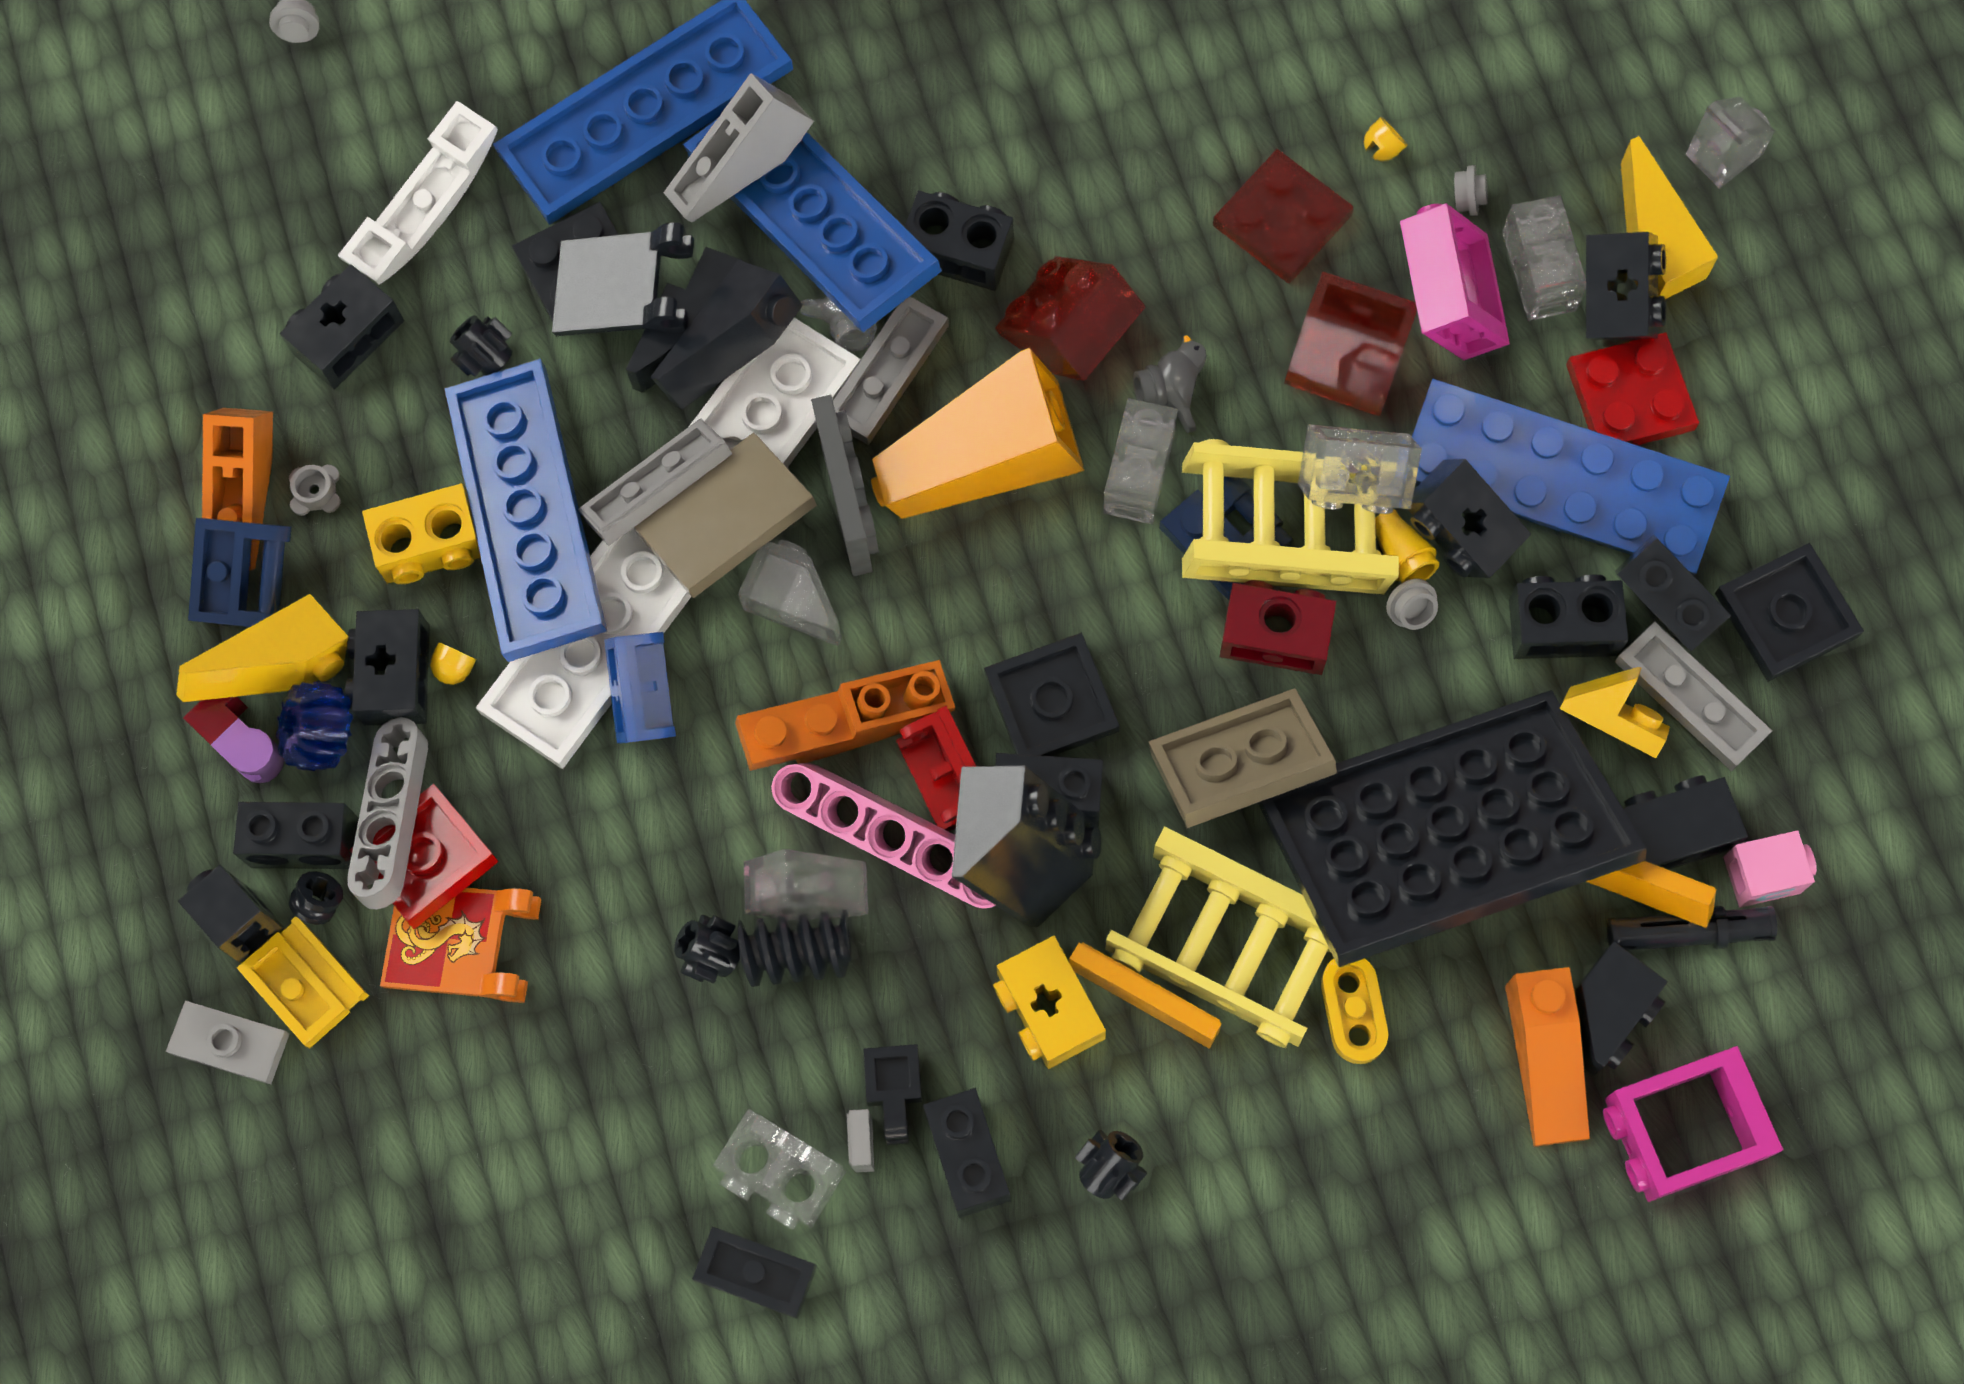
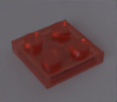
M1276 149L1214 216L1213 226L1290 284L1352 216L1354 206L1280 150Z

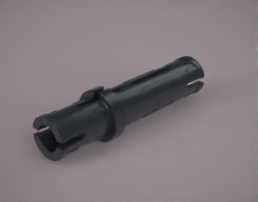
M1714 906V912L1707 928L1671 914L1632 918H1608L1607 922L1608 945L1610 946L1613 942H1616L1626 951L1712 944L1714 949H1724L1728 947L1729 943L1775 941V937H1777V919L1772 906L1740 910H1725L1723 906Z

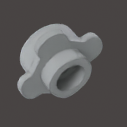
M330 464L322 467L306 465L294 469L289 475L290 489L294 496L290 501L292 511L299 516H304L313 510H324L327 513L336 511L341 504V499L336 494V482L340 478L339 471ZM314 486L319 487V491L316 494L310 492Z

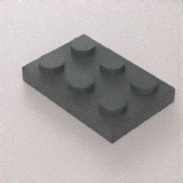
M831 395L811 399L853 577L871 573L873 569L870 555L879 553L870 507L867 505L859 462L855 456L846 410L835 412Z

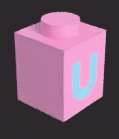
M1799 831L1737 844L1723 857L1739 908L1801 894L1815 882L1813 877L1816 874L1815 857L1810 846L1807 844L1803 845Z

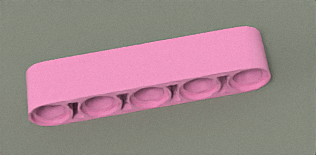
M815 764L787 765L774 776L771 786L772 795L776 803L784 810L972 906L982 909L996 906L952 877V866L947 873L939 872L933 868L930 862L931 849L936 844L944 845L950 850L953 857L954 834ZM798 773L804 774L811 782L810 796L804 802L795 798L791 792L792 779ZM844 796L850 797L858 806V816L852 825L843 823L837 815L838 802ZM890 820L897 821L905 830V841L899 849L891 848L884 840V826Z

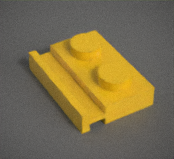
M295 916L287 928L281 933L277 932L241 963L237 969L303 1045L310 1049L350 1013L349 1010L360 1000L364 1001L369 995L305 922Z

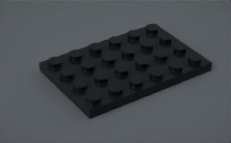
M1552 690L1336 763L1337 774L1258 802L1338 967L1646 861L1647 848L1565 711L1560 709L1561 705Z

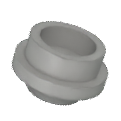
M281 0L271 11L270 28L274 34L283 40L292 43L307 42L313 39L319 31V18L315 13L314 7L306 0Z
M1476 165L1467 166V171L1455 172L1454 187L1457 211H1469L1470 216L1478 215L1479 205L1488 204L1486 174L1477 175Z
M1407 580L1397 586L1390 594L1386 605L1387 614L1400 627H1406L1411 630L1421 629L1427 626L1437 614L1438 602L1436 591L1425 580Z

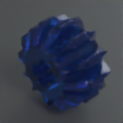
M314 681L313 683L302 682L300 685H293L288 691V697H284L281 701L282 711L280 716L277 717L279 727L275 736L279 739V755L284 758L286 765L295 766L299 770L315 771V769L326 770L327 768H336L340 762V757L344 756L347 752L346 743L348 737L352 736L350 723L353 720V715L349 713L351 705L349 697L344 695L342 688L333 687L329 683Z

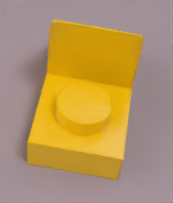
M1641 667L1618 672L1569 688L1560 706L1561 710L1657 758L1666 742L1670 726L1662 723L1663 717L1647 706L1635 704L1634 707L1625 704L1639 677Z

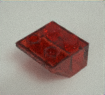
M1055 256L1041 266L1036 274V280L1026 292L1009 304L1005 312L1006 315L994 329L1000 336L1023 351L1030 348L1055 375L1085 381L1146 306L1113 264Z
M1322 271L1305 316L1284 384L1381 416L1418 312L1416 302Z

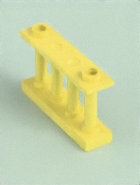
M1208 439L1200 443L1194 442L1182 463V473L1203 475V537L1193 539L1182 558V578L1239 583L1258 580L1275 586L1384 595L1399 576V556L1381 555V552L1376 550L1375 490H1382L1396 471V460L1379 459L1377 455L1371 453L1341 456L1231 446L1219 439ZM1224 476L1253 479L1254 541L1251 543L1229 542V539L1224 537ZM1274 481L1304 484L1305 546L1301 548L1280 546L1275 541ZM1325 485L1354 488L1355 550L1352 552L1331 551V548L1325 543Z
M1164 826L1155 844L1153 858L1161 861L1159 867L1162 871L1128 938L1111 930L1106 939L1105 950L1113 953L1112 959L1138 974L1144 969L1259 1027L1256 1033L1264 1040L1282 1048H1286L1288 1042L1299 1047L1308 1028L1294 1022L1293 1019L1326 953L1331 952L1304 896ZM1190 875L1208 884L1207 891L1210 895L1179 957L1174 962L1147 948L1180 881L1187 880ZM1237 900H1240L1257 909L1255 915L1258 917V920L1225 986H1222L1195 971L1229 904H1236ZM1288 924L1305 933L1304 939L1307 941V944L1272 1011L1244 997L1277 929L1284 928Z

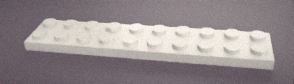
M793 318L773 346L724 379L689 426L702 419L726 442L729 449H732L755 432L777 458L788 467L817 429L811 399L831 395L832 400H834L861 359L798 319ZM634 528L610 546L602 540L590 556L607 632L511 661L476 706L481 715L561 769L566 766L612 704L604 640L618 636L656 632L665 633L691 598L689 593L639 537Z

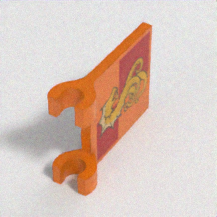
M465 888L416 929H413L394 906L380 986L388 989L478 996L508 1002L525 1003L528 981L519 980V975L495 972L505 916L538 919L541 898L533 896L531 890L525 889L488 890Z

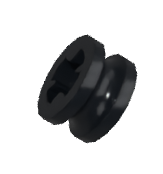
M310 871L302 874L298 879L296 887L289 896L288 904L294 915L302 921L314 925L325 924L332 919L336 908L343 900V890L336 879L330 875L319 871ZM314 895L320 899L316 900L312 896Z

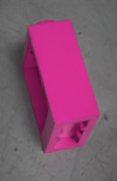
M1447 203L1424 206L1417 211V215L1401 220L1400 224L1422 334L1462 360H1467L1509 345L1510 342L1488 234Z
M1738 1046L1615 1090L1605 1098L1608 1107L1603 1109V1116L1607 1128L1615 1140H1622L1630 1159L1625 1161L1629 1180L1638 1193L1644 1192L1648 1202L1767 1159L1783 1151ZM1710 1074L1743 1150L1667 1178L1634 1101Z

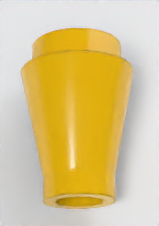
M1395 509L1387 510L1375 518L1376 537L1383 555L1399 556V576L1395 581H1401L1402 583L1411 579L1426 581L1437 571L1439 567V562L1435 558L1437 550L1405 522Z

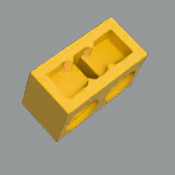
M462 483L362 511L375 567L387 584L392 582L396 584L413 583L423 578L424 573L442 568L446 570L463 569L470 566L474 559L481 558L467 491ZM451 524L461 525L460 531L454 537L448 539L440 538L441 532ZM411 538L410 545L404 551L398 553L390 552L392 545L397 540Z

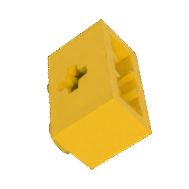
M1054 935L997 965V974L1000 981L993 984V988L1005 1011L1010 1013L1016 1009L1025 1029L1019 1031L1018 1034L1032 1061L1042 1057L1047 1069H1050L1105 1040L1106 1029ZM1043 993L1049 1001L1058 999L1055 1003L1056 1014L1050 1017L1044 1009L1037 1012L1034 1011L1037 1008V997Z

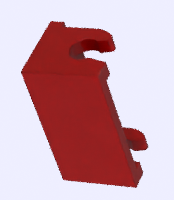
M946 705L937 709L936 712L900 730L902 737L898 738L896 743L935 824L949 832L956 828L961 767L977 766Z

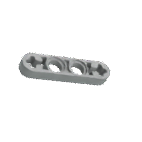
M399 717L383 724L377 731L373 742L347 877L350 891L362 905L369 909H381L392 904L401 894L404 885L428 752L426 737L414 721L408 718ZM394 747H399L398 753L394 751ZM398 779L404 780L403 788L397 795L388 799L381 797L383 789L387 784ZM388 825L396 826L395 833L389 841L380 845L373 844V838L378 830ZM379 872L384 876L383 879H378ZM373 884L372 889H368L367 886Z

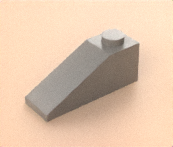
M750 73L663 193L686 220L694 222L783 163L802 140L814 120L790 95Z

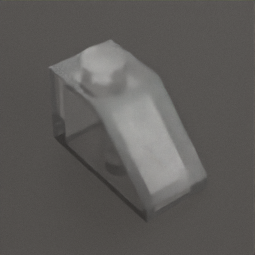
M1741 97L1716 100L1707 107L1686 152V156L1720 189L1763 155L1775 130L1770 126L1768 119L1759 109L1749 106Z
M779 540L778 544L769 541L757 551L738 593L743 610L838 646L842 638L839 623L812 559L807 556L806 550L786 540Z
M782 849L744 861L745 914L777 919L778 916H784L786 920L799 919L800 914H806L808 919L820 918L821 912L825 911L828 912L830 917H841L842 910L847 909L848 916L868 914L867 866L864 861L790 849Z

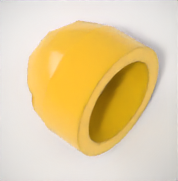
M1382 117L1370 126L1364 138V148L1366 151L1375 145L1380 148L1374 154L1373 159L1381 162L1393 159L1408 146L1401 135Z
M438 642L431 657L430 667L434 677L440 682L453 685L466 679L477 659Z

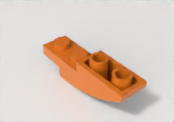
M940 660L842 683L836 692L738 715L735 724L749 769L752 771L796 760L797 764L808 763L897 735L905 726L936 712L937 709L946 705L949 711L952 712L955 709V704Z

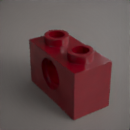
M1258 580L1247 581L1243 584L1233 583L1219 657L1322 675L1327 661L1336 601L1325 599L1324 594L1315 590L1299 589L1294 593L1274 590L1271 584ZM1272 616H1281L1290 622L1292 628L1287 632L1277 633L1267 627L1265 620Z

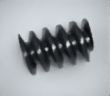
M847 909L842 910L839 925L837 926L833 925L827 911L821 912L817 928H812L806 914L799 915L796 930L790 929L784 916H778L774 932H769L763 918H758L753 934L748 935L742 921H738L740 960L743 972L751 987L760 986L764 970H766L773 985L781 984L785 968L788 969L794 982L803 981L807 966L810 967L816 980L824 979L828 964H831L837 978L846 976L849 962L852 961Z

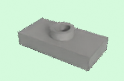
M185 1001L166 1052L271 1085L290 1033Z

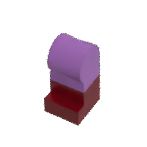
M238 697L201 700L183 717L224 759L251 782H269L277 777L282 770L284 757L280 747L260 729L248 728L238 718L248 708Z

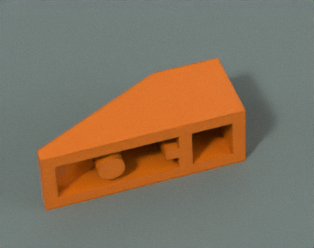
M221 408L203 414L202 518L263 523L272 467L273 411ZM252 539L250 570H254L256 566L260 542L257 539Z
M1570 967L1515 974L1505 985L1533 1145L1536 1147L1589 1140L1580 1020Z

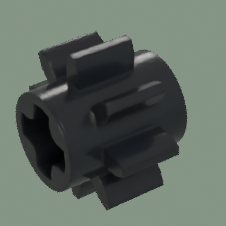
M476 315L471 316L456 329L450 338V343L458 350L450 360L467 376L472 374L475 377L480 371L485 376L496 373L512 356L513 350L505 343L512 335V332L496 317L491 319L487 316L481 321Z
M704 914L700 916L699 922L695 920L687 922L678 933L674 945L676 957L685 961L680 972L700 982L706 980L711 983L716 982L717 975L720 977L730 975L740 960L739 942L737 939L730 937L736 925L714 915L710 918Z
M1098 1130L1094 1137L1088 1139L1075 1156L1080 1163L1084 1164L1079 1172L1081 1183L1090 1193L1102 1199H1109L1116 1194L1120 1200H1124L1147 1175V1171L1138 1165L1143 1159V1151L1140 1145L1131 1136L1121 1131H1112L1107 1136L1102 1130Z

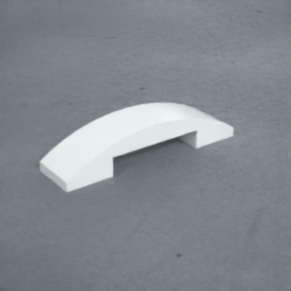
M456 101L429 136L428 141L432 145V149L376 222L367 217L339 253L338 257L347 264H352L363 275L378 285L395 274L427 243L458 204L477 174L498 131L496 126Z

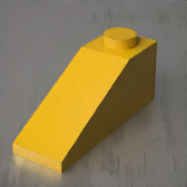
M1640 136L1631 139L1621 162L1627 233L1650 232L1658 236V244L1665 245L1666 272L1664 275H1658V296L1664 295L1665 299L1707 279L1718 256Z
M309 594L179 666L176 695L182 702L302 690L317 680L324 682L331 679L342 669L349 636L313 596Z

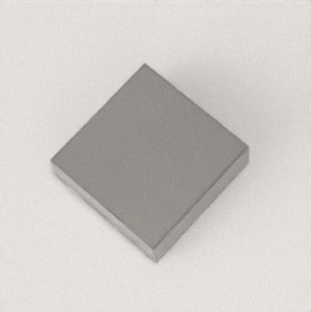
M869 1109L849 1110V1114H847L849 1165L855 1173L874 1171L872 1116Z

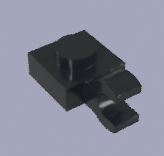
M918 1044L863 1048L868 1107L883 1105L887 1145L909 1144L906 1103L922 1102Z

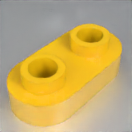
M1332 959L1323 972L1321 989L1333 1046L1336 1052L1348 1062L1354 1064L1369 1063L1382 1053L1388 1041V1027L1375 969L1366 959L1342 967H1338L1335 959ZM1342 976L1353 977L1358 985L1357 990L1353 993L1342 991L1339 987L1338 979ZM1355 1028L1363 1029L1368 1035V1043L1364 1046L1353 1044L1349 1038V1032Z

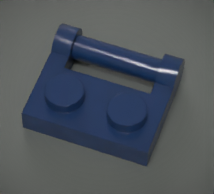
M196 518L188 621L251 627L280 611L285 542L291 541L292 527ZM252 539L264 540L258 611L247 610Z

